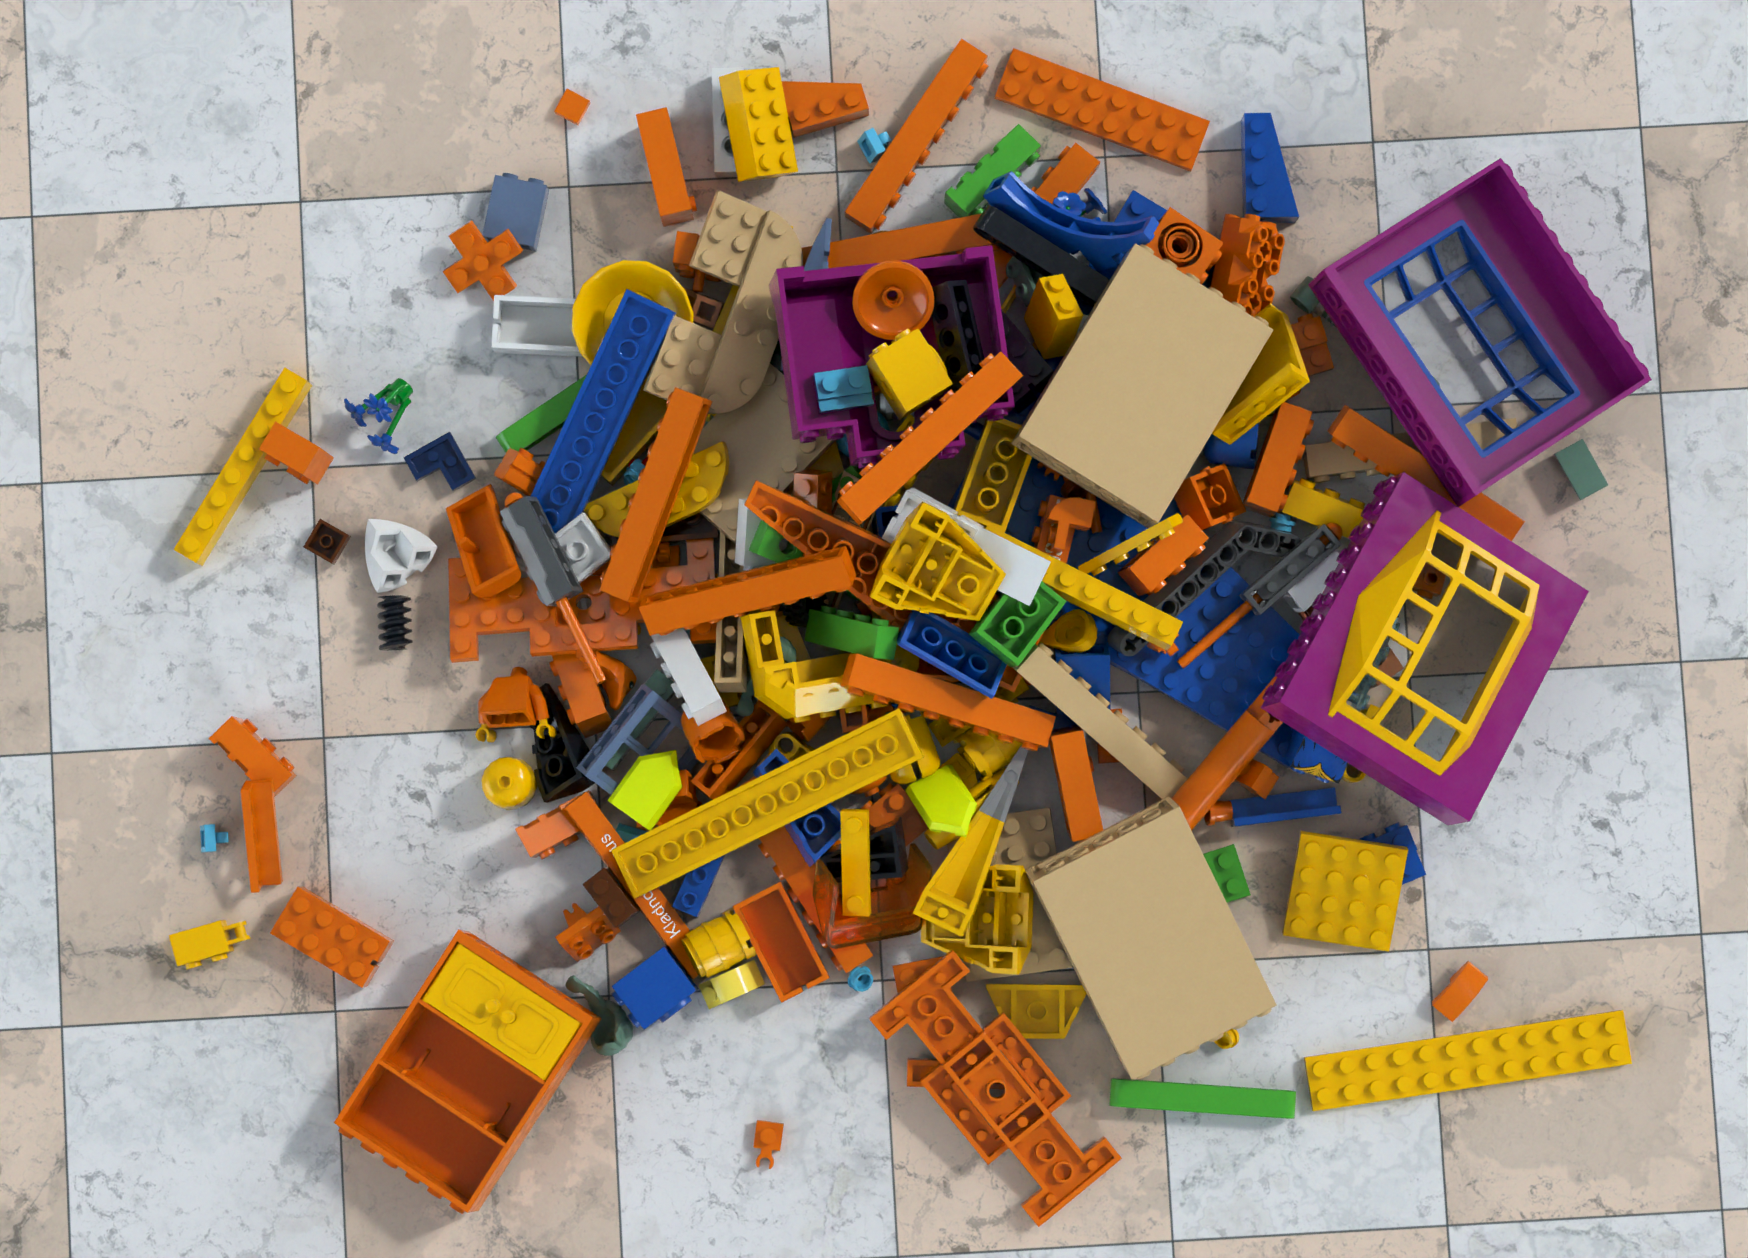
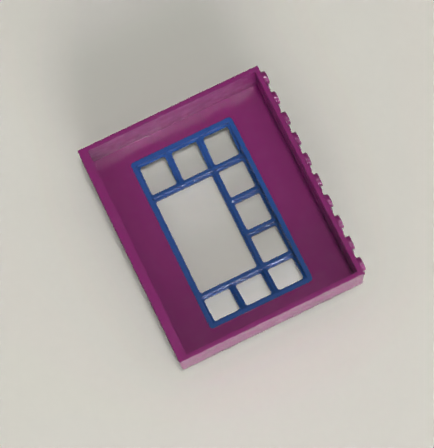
M1502 158L1326 267L1308 284L1457 507L1466 503L1652 380L1647 367L1638 360L1632 345L1623 338L1617 323L1608 316L1602 301L1593 294L1585 276L1578 272L1573 264L1572 257L1563 250L1558 242L1557 235L1548 228L1543 220L1541 211L1531 203L1526 189L1519 185L1513 176L1511 167L1504 163ZM1457 232L1467 258V263L1452 273L1445 275L1434 246ZM1426 251L1437 281L1419 294L1414 295L1403 265ZM1474 270L1491 295V298L1469 311L1451 286V282L1468 271ZM1395 271L1406 301L1389 312L1372 288V285ZM1440 289L1445 292L1507 384L1506 389L1461 418L1394 320ZM1493 305H1497L1515 332L1493 346L1474 318ZM1517 340H1521L1538 364V368L1516 381L1498 353ZM1541 375H1546L1567 394L1546 409L1542 408L1522 389V387ZM1512 394L1536 414L1516 429H1512L1491 409ZM1479 415H1484L1505 434V436L1485 449L1480 448L1465 425Z

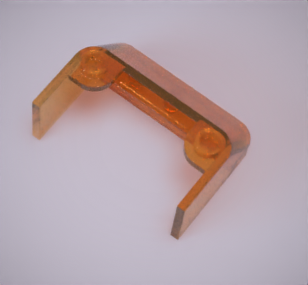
M915 843L910 844L908 855L909 869L904 876L887 878L885 886L871 888V914L869 917L843 916L842 894H839V885L823 861H816L812 895L823 939L830 948L838 949L915 934L921 930L925 919L913 914V911L925 887L931 880L933 868Z

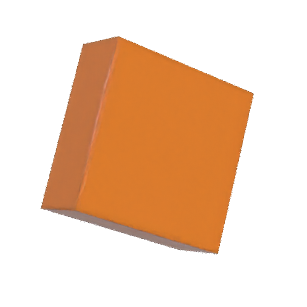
M566 89L554 112L564 119L579 125L591 102L577 93Z

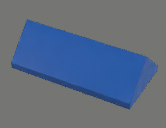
M912 610L898 633V646L992 699L995 696L1007 665L966 631L934 613L929 612V614Z

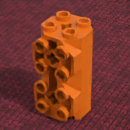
M1225 214L1219 238L1223 242L1219 249L1222 255L1214 265L1210 287L1220 291L1223 294L1222 298L1230 303L1237 302L1246 308L1245 312L1254 317L1267 305L1272 304L1275 292L1273 286L1268 285L1266 279L1279 272L1285 239L1282 234H1278L1275 223L1261 222L1260 216L1245 214L1244 218H1241L1237 215Z

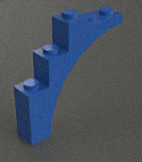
M1012 171L993 179L983 195L991 206L1001 210L1065 252L1074 255L1081 251L1099 273L1118 267L1122 261V256L1135 243L1137 245L1148 244L1154 238V232L1159 225L1154 216L1137 221L1119 223L1096 221L1077 216L1042 199L1029 189Z

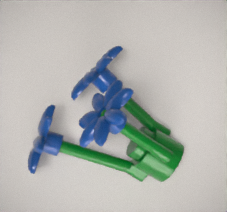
M397 378L375 396L370 393L369 399H364V404L354 406L353 403H350L345 398L346 410L351 413V418L355 419L360 427L367 426L362 419V415L368 407L367 413L369 415L376 414L375 416L379 423L383 419L391 422L386 434L383 433L381 438L376 434L374 436L368 435L367 437L372 445L381 446L383 451H389L392 454L398 453L399 448L391 445V435L406 407L411 403L409 399L413 393L411 386L403 379ZM389 402L394 406H398L400 404V407L393 421L391 417L388 415L393 412V410L388 407Z

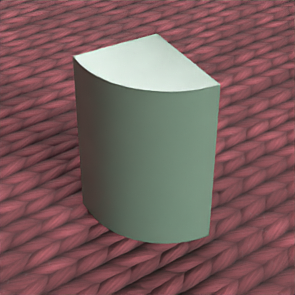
M1583 439L1554 454L1580 500L1608 486L1606 479Z

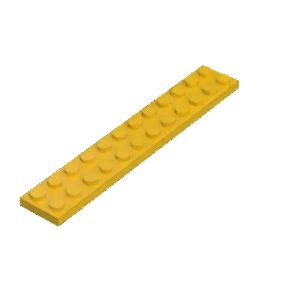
M898 708L611 851L635 899L924 758V755L902 710Z
M1623 1010L1304 1057L1312 1111L1632 1064Z

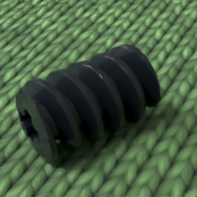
M402 595L380 596L379 598L385 600L379 602L377 607L385 611L379 613L378 618L385 620V622L379 624L378 628L386 632L380 634L378 639L386 643L380 645L379 650H407L405 646L413 643V640L405 638V635L411 633L412 629L404 627V624L412 622V619L404 617V614L412 610L404 606V603L411 601V597Z

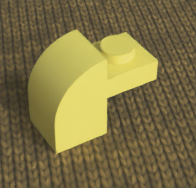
M752 960L698 986L708 1008L711 1009L764 985L765 982L755 960Z

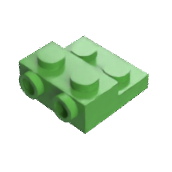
M1234 844L1203 854L1227 903L1251 895Z

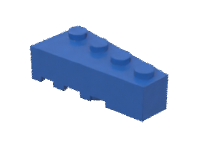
M1244 113L1241 119L1243 218L1245 214L1260 216L1261 222L1296 223L1299 214L1271 113Z
M776 748L754 770L753 774L758 778L789 763V761ZM831 803L785 825L809 867L841 837L840 813Z

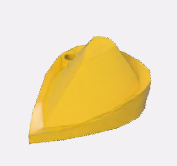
M1072 610L1055 621L1043 633L1039 643L1041 644L1042 642L1047 647L1066 652H1084L1095 645L1097 639L1095 620L1083 610Z

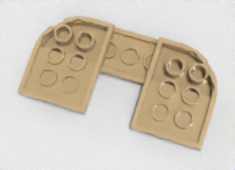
M716 191L689 266L739 287L723 333L720 335L674 316L654 359L643 391L665 400L668 399V396L674 391L675 387L713 401L708 414H719L738 409L751 400L759 390L779 339L776 312L769 291V283L776 269L803 266V254L799 239L786 220L771 210L765 211L722 191Z

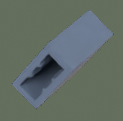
M503 173L502 176L495 175L482 233L487 242L506 229H509L522 249L537 251L549 195V189L547 185H544V181L535 178H529L528 181L519 180L517 175Z

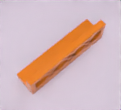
M273 779L246 780L240 790L251 893L259 892L262 885H279L283 882Z

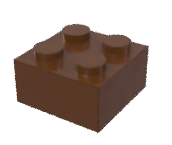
M319 519L303 547L335 565L351 536Z

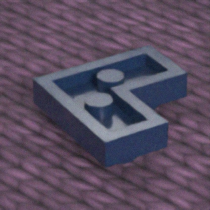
M451 432L403 457L417 482L439 469L442 471L453 492L476 479Z

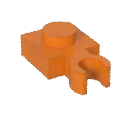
M757 1120L753 1146L754 1148H761V1153L756 1160L757 1167H760V1160L763 1157L770 1160L769 1169L773 1167L774 1158L772 1150L780 1151L784 1123Z

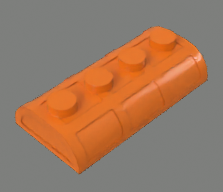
M489 484L445 508L472 594L478 597H489L517 583L521 578V571L508 532L502 524L503 518L493 486Z

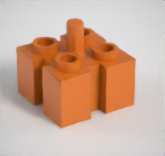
M677 231L673 256L675 272L680 273L679 276L684 278H694L692 289L694 292H703L705 275L708 281L721 282V279L689 266L700 235Z

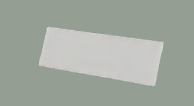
M910 498L908 499L901 514L897 517L898 520L889 535L890 537L895 539L906 517L919 503ZM932 503L952 514L951 518L954 521L956 518H959L978 529L973 540L1006 573L997 590L1030 606L1051 561ZM962 528L969 535L970 531Z

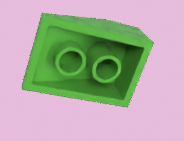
M1042 581L1030 606L1001 593L984 612L980 621L969 632V635L1010 668L1019 666L1067 601Z

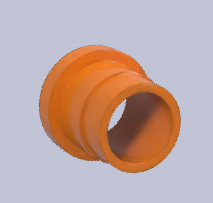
M1217 801L1204 816L1206 825L1210 826L1214 825L1215 822L1232 820V804L1230 801Z

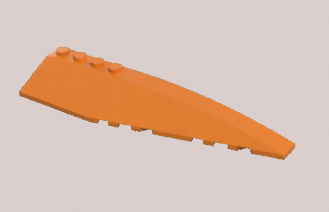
M756 480L744 505L806 556L846 546L856 572L853 585L848 591L883 619L889 620L890 625L899 627L900 631L912 610L893 609L870 597L880 564L891 543L874 533ZM996 592V593L994 594V596H993L991 602L989 603L987 609H988V608L990 607V605L996 600V598L1000 595V593ZM934 613L967 633L978 622L976 620L947 617L944 614ZM1042 635L1040 636V638H1039V639L1037 640V642L1035 643L1037 646H1038V643H1039V641H1040ZM1007 665L999 686L1015 692L1022 675L1013 667L1010 668Z

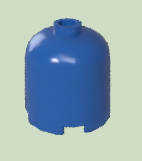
M1259 423L1231 445L1211 434L1203 447V455L1206 460L1215 465L1224 463L1229 467L1255 470Z

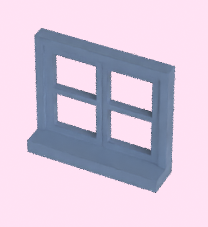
M643 683L576 768L612 795L619 784L601 770L623 742L640 756L653 754L674 726L683 731L681 723L682 713ZM652 707L668 719L669 722L647 749L631 737L630 734ZM691 747L679 759V771L687 769L690 772L699 761L696 759Z

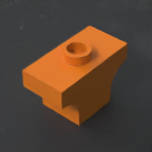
M1252 759L1234 781L1249 792L1266 799L1279 776L1273 773V770L1267 765Z

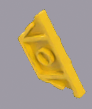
M986 984V989L998 1014L1004 1012L1025 1039H1065L1086 996L1082 985Z

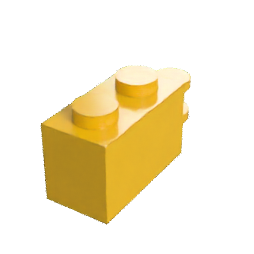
M220 920L169 935L177 966L185 965L186 970L202 966L201 960L211 958L212 962L227 959V953L234 951L232 944L251 939L250 935L246 934V921L227 926L226 920ZM234 929L236 939L231 940L229 930Z

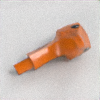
M579 648L575 656L584 662V668L589 669ZM595 650L593 653L607 679L601 684L607 693L610 707L618 710L622 705L624 697L635 686L637 678L633 670L623 662Z

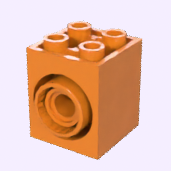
M1170 207L1158 221L1159 225L1154 232L1155 236L1146 246L1154 251L1153 255L1161 260L1165 258L1175 263L1177 270L1184 274L1190 273L1196 276L1202 285L1209 275L1205 270L1209 271L1222 255L1219 249L1223 242Z

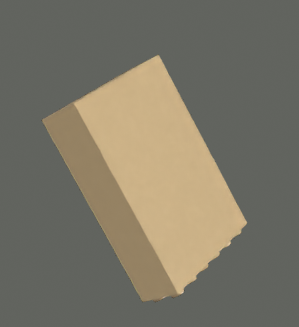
M1135 243L1123 257L1011 444L1141 525L1150 528L1159 523L1266 344L1273 329L1268 326L1269 323L1259 316L1253 317L1246 313V308L1237 302L1230 303L1222 298L1223 294L1212 287L1206 288L1200 284V280L1190 273H1182L1176 269L1177 265L1165 258L1161 260L1153 255L1154 251L1143 244L1139 246Z
M1170 797L1025 870L1122 1066L1132 1080L1147 1077L1151 1074V1070L1159 1066L1165 1067L1172 1064L1176 1057L1184 1053L1191 1054L1197 1051L1199 1045L1207 1041L1214 1042L1223 1037L1224 1032L1232 1028L1234 1030L1242 1028L1248 1023V1020L1255 1016H1265L1271 1012V1008L1277 1006L1180 806Z

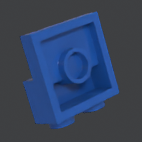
M1398 822L1384 828L1386 833L1376 837L1375 833H1371L1359 838L1360 840L1408 848L1402 885L1426 875L1416 851L1418 849L1407 825L1400 826Z

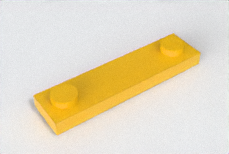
M842 809L840 811L843 916L869 917L871 915L869 810Z

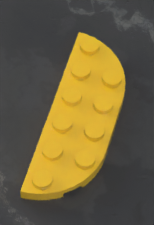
M721 441L692 455L666 527L701 512L721 493L720 489L729 471V454L726 442ZM638 480L587 503L584 512L598 529L615 537L620 536L619 528L622 521L628 515L630 509L629 501L631 496L637 491Z

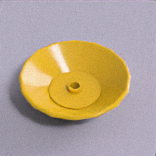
M622 260L600 268L582 285L572 307L571 330L580 354L590 365H592L626 289L676 312L675 316L693 323L694 313L686 290L670 272L647 261Z

